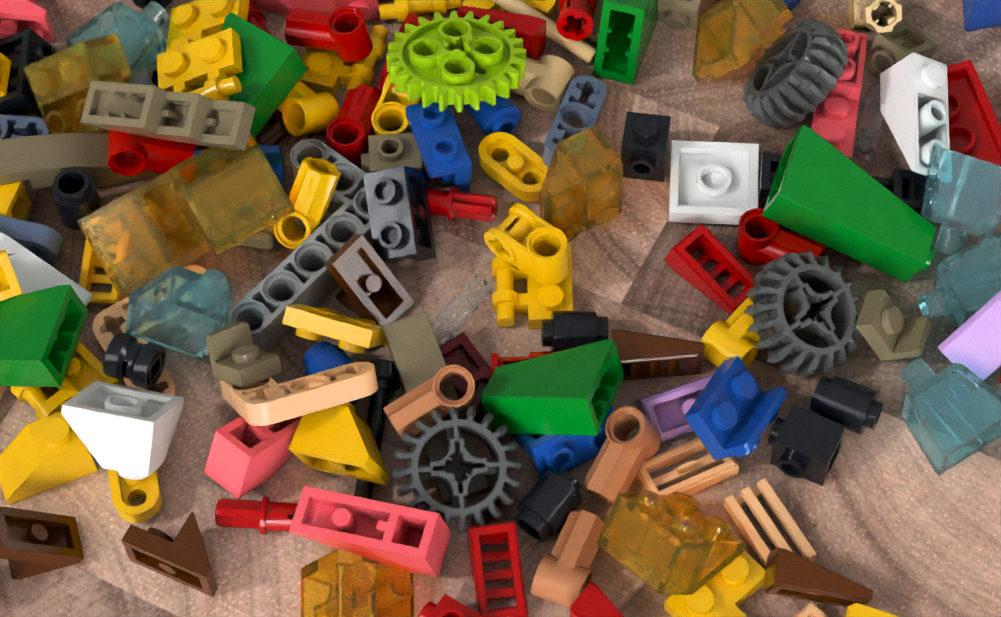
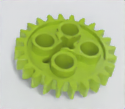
M451 11L449 18H443L441 14L436 12L434 13L433 21L418 17V27L406 23L405 33L395 32L394 42L388 43L386 57L390 83H396L397 93L407 92V100L410 102L421 97L423 108L435 102L439 104V111L441 112L448 105H454L457 112H462L464 105L470 104L477 111L480 110V102L482 101L492 106L496 105V95L508 99L510 97V89H519L520 79L525 78L526 49H523V39L516 38L515 29L504 30V21L502 20L490 24V15H485L477 20L474 19L472 11H469L464 18L458 17L456 11Z

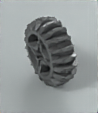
M811 19L806 22L797 23L794 29L788 28L782 37L775 38L771 47L765 49L764 55L755 61L756 66L754 70L748 73L747 78L749 81L743 88L745 92L743 101L746 103V108L752 112L751 115L759 122H764L767 126L778 130L783 127L789 128L796 121H803L809 112H815L816 107L822 101H826L828 93L836 88V81L843 76V67L849 59L847 57L848 47L844 44L839 33L830 25L827 26L822 21L817 22L815 19Z
M812 251L800 254L787 253L781 256L779 260L775 259L768 262L763 267V271L757 273L752 279L755 287L750 288L745 294L753 304L748 306L743 313L753 317L754 321L746 331L757 332L759 340L754 348H767L766 362H780L781 372L795 371L797 376L820 375L829 372L831 368L841 366L843 362L847 361L846 356L852 354L857 349L854 340L858 339L861 333L855 326L860 314L856 310L855 304L861 297L851 294L849 288L854 280H843L841 278L842 266L834 265L829 267L828 256H818L815 258Z
M468 406L464 419H458V408L456 407L448 409V420H443L439 410L435 409L431 412V418L435 424L430 427L424 420L418 419L414 424L421 432L420 436L416 437L411 433L404 432L400 438L402 442L404 441L406 445L411 447V450L397 449L393 456L398 461L407 462V467H399L392 471L393 478H407L409 483L396 490L397 496L404 497L412 492L416 499L411 501L407 507L417 509L422 505L427 511L439 513L448 527L450 519L456 520L458 534L466 533L467 518H471L474 526L485 525L482 515L484 511L491 519L498 520L502 514L494 502L498 501L502 505L510 506L514 499L510 494L503 491V488L516 489L521 483L516 477L507 476V471L518 470L522 467L521 460L506 459V454L518 448L517 443L512 441L502 446L498 440L507 433L508 428L502 425L494 433L488 430L487 427L494 418L491 413H487L482 418L480 424L474 422L473 420L476 415V407ZM447 432L445 457L442 460L433 461L429 464H418L423 446L433 437ZM461 432L473 435L483 442L493 459L487 460V458H477L470 455L466 450ZM455 448L456 457L459 458L460 465L473 468L469 474L465 472L461 476L463 481L459 485L458 481H455L454 473H446L445 470L433 471L441 470L445 464L449 466L452 463L451 458L455 454ZM485 474H495L492 488L485 499L476 505L467 507L470 480ZM420 479L438 480L444 483L449 490L452 507L435 501L425 491Z

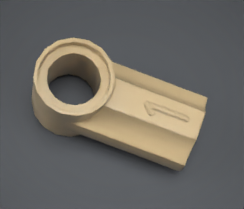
M896 0L847 1L848 20L851 29L868 28L877 33L892 32L896 23L902 20V5L896 3Z
M546 55L539 61L526 57L525 78L520 79L519 89H510V92L525 96L527 102L538 110L555 112L559 109L575 72L570 63L558 56Z

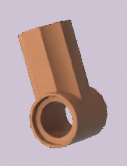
M448 365L442 367L434 377L390 403L383 410L400 437L404 432L411 433L417 437L421 432L414 423L418 419H422L429 427L434 425L435 423L431 418L433 410H439L444 420L448 418V409L451 407L458 408V412L467 409L476 397L475 381L472 374L466 368L460 365ZM459 377L468 384V390L461 399L449 400L441 394V387L448 378Z
M630 406L619 407L607 418L605 424V435L607 438L581 485L582 489L598 499L619 507L643 461L653 457L661 443L657 427L642 412ZM640 427L638 434L633 439L626 441L628 434L633 429Z
M585 510L570 511L551 554H545L539 563L532 582L531 594L570 609L571 605L592 580V568L608 534L609 525L599 519L598 515Z

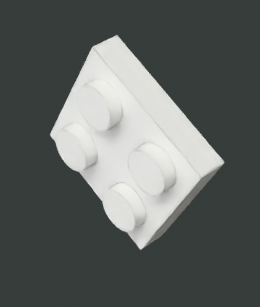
M672 140L668 222L739 225L740 218L746 211L758 208L759 144Z

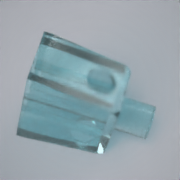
M150 1L139 13L121 2L111 4L65 38L73 65L99 81L131 84L133 78L141 69L152 65L157 66V55L166 52V42L161 28L169 18L166 10L155 1Z
M932 146L921 216L927 220L942 224L934 246L936 251L960 258L968 232L988 239L993 235L1001 220L1000 165L946 148Z
M1001 233L968 247L939 263L934 280L935 290L921 293L918 296L919 307L923 316H927L930 320L948 314L955 330H957L1001 290Z
M180 266L170 267L129 295L126 333L203 360L208 355L206 335L227 327L229 323L231 288L228 285L227 278L216 269H209L202 275Z
M918 358L908 364L901 372V377L911 388L905 396L901 411L902 418L938 476L1001 437V395L962 363H953L935 374L922 358Z

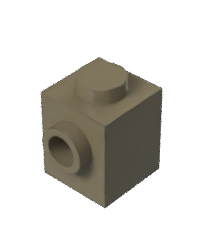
M413 133L368 136L369 153H361V169L365 173L402 165L424 172L423 160Z

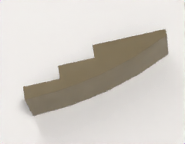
M91 81L80 122L89 126L168 141L245 151L256 107L246 102L212 100L197 93L165 91L155 85Z
M61 133L0 140V185L30 180L32 190L53 186L54 180L59 173L70 168L81 169L94 179L97 188L163 175V173L144 170L138 175L121 176L111 171L107 165L108 133Z
M426 311L382 325L383 335L397 369L400 386L404 395L434 377L442 367L446 366ZM448 378L441 387V394L446 399L458 400L451 378ZM463 411L458 412V419H464ZM447 432L433 437L423 446L422 449L428 464L433 461L442 460L445 457ZM461 432L468 453L479 458L472 436ZM455 448V454L451 458L452 463L449 466L445 464L441 470L433 471L445 470L446 473H454L455 481H458L459 485L463 481L461 476L465 472L469 474L473 468L460 465L459 458L456 457ZM485 475L470 480L467 498L489 491ZM435 480L443 504L445 506L452 504L447 486L441 481Z

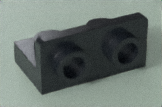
M31 28L0 39V52L12 61L7 95L0 97V114L3 115L26 106L40 118L49 115L56 50Z
M402 165L366 173L363 178L373 248L383 262L399 258L417 261L436 258L424 172Z

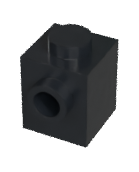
M627 111L621 146V177L664 182L671 116Z
M793 404L786 419L778 417L769 434L767 443L773 445L771 464L777 466L780 471L790 477H803L823 486L841 450L846 426Z

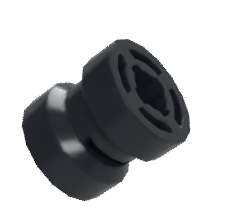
M119 332L113 337L105 353L103 361L104 374L118 380L125 377L129 378L135 386L150 390L157 384L166 362V349L152 342L145 345L138 343L136 337Z

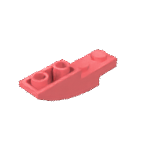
M835 30L848 47L847 57L849 59L843 67V76L836 81V88L828 93L826 101H822L816 107V111L813 112L811 129L851 160L868 34L855 33L850 30Z

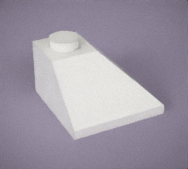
M95 381L62 404L61 414L102 468L118 471V475L123 478L137 480L149 477L164 463L183 409L184 397Z

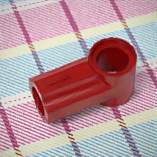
M344 6L332 13L296 8L290 9L287 15L284 36L288 45L336 51L338 57L348 63L364 60L372 52L373 42L363 12L357 7Z
M361 84L357 88L349 90L338 117L331 121L326 129L327 146L360 169L361 153H367L368 136L374 133L371 121L372 113L381 96L375 91L374 87Z
M108 129L107 165L115 174L134 176L142 173L144 170L184 178L190 177L194 165L193 152L196 151V144L168 141Z
M763 208L748 210L740 218L736 251L739 258L746 264L753 266L764 265L772 260H779L781 256L787 253L800 254L812 251L815 258L826 255L827 246L763 217ZM752 236H760L763 238H754Z

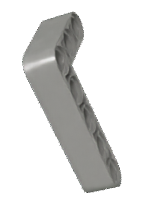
M308 138L297 142L290 151V161L294 181L302 160L308 156L317 159L323 158L336 165L337 170L341 172V176L327 209L332 215L237 303L229 316L230 325L242 321L248 323L250 328L259 327L251 331L253 345H257L259 349L270 352L295 328L282 324L286 306L304 304L316 308L339 286V283L324 264L346 243L341 241L349 240L355 234H363L373 247L363 178L366 173L317 139ZM316 268L320 269V270L314 271V272H311V271H310V270L316 269ZM285 297H288V298H289L288 300H285V301H278V300L281 299V298H285Z

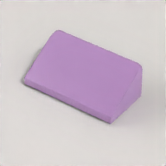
M1001 290L938 346L939 350L975 385L981 384L1001 366Z
M715 373L635 400L638 410L657 427L661 443L694 432L684 416Z

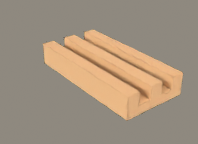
M698 437L643 461L635 478L640 480L641 489L645 496L648 495L650 498V505L655 511L738 475L739 466L733 456L714 460L711 454L698 460H691L679 465L677 469L654 479L651 478L650 475L706 451V447Z
M766 478L758 481L757 486L752 489L747 487L741 490L739 496L734 497L731 495L724 499V508L765 570L767 557L771 551L742 507L746 505L749 507L763 528V531L776 548L779 547L791 552L793 551L758 499L760 498L799 556L815 562L817 553Z

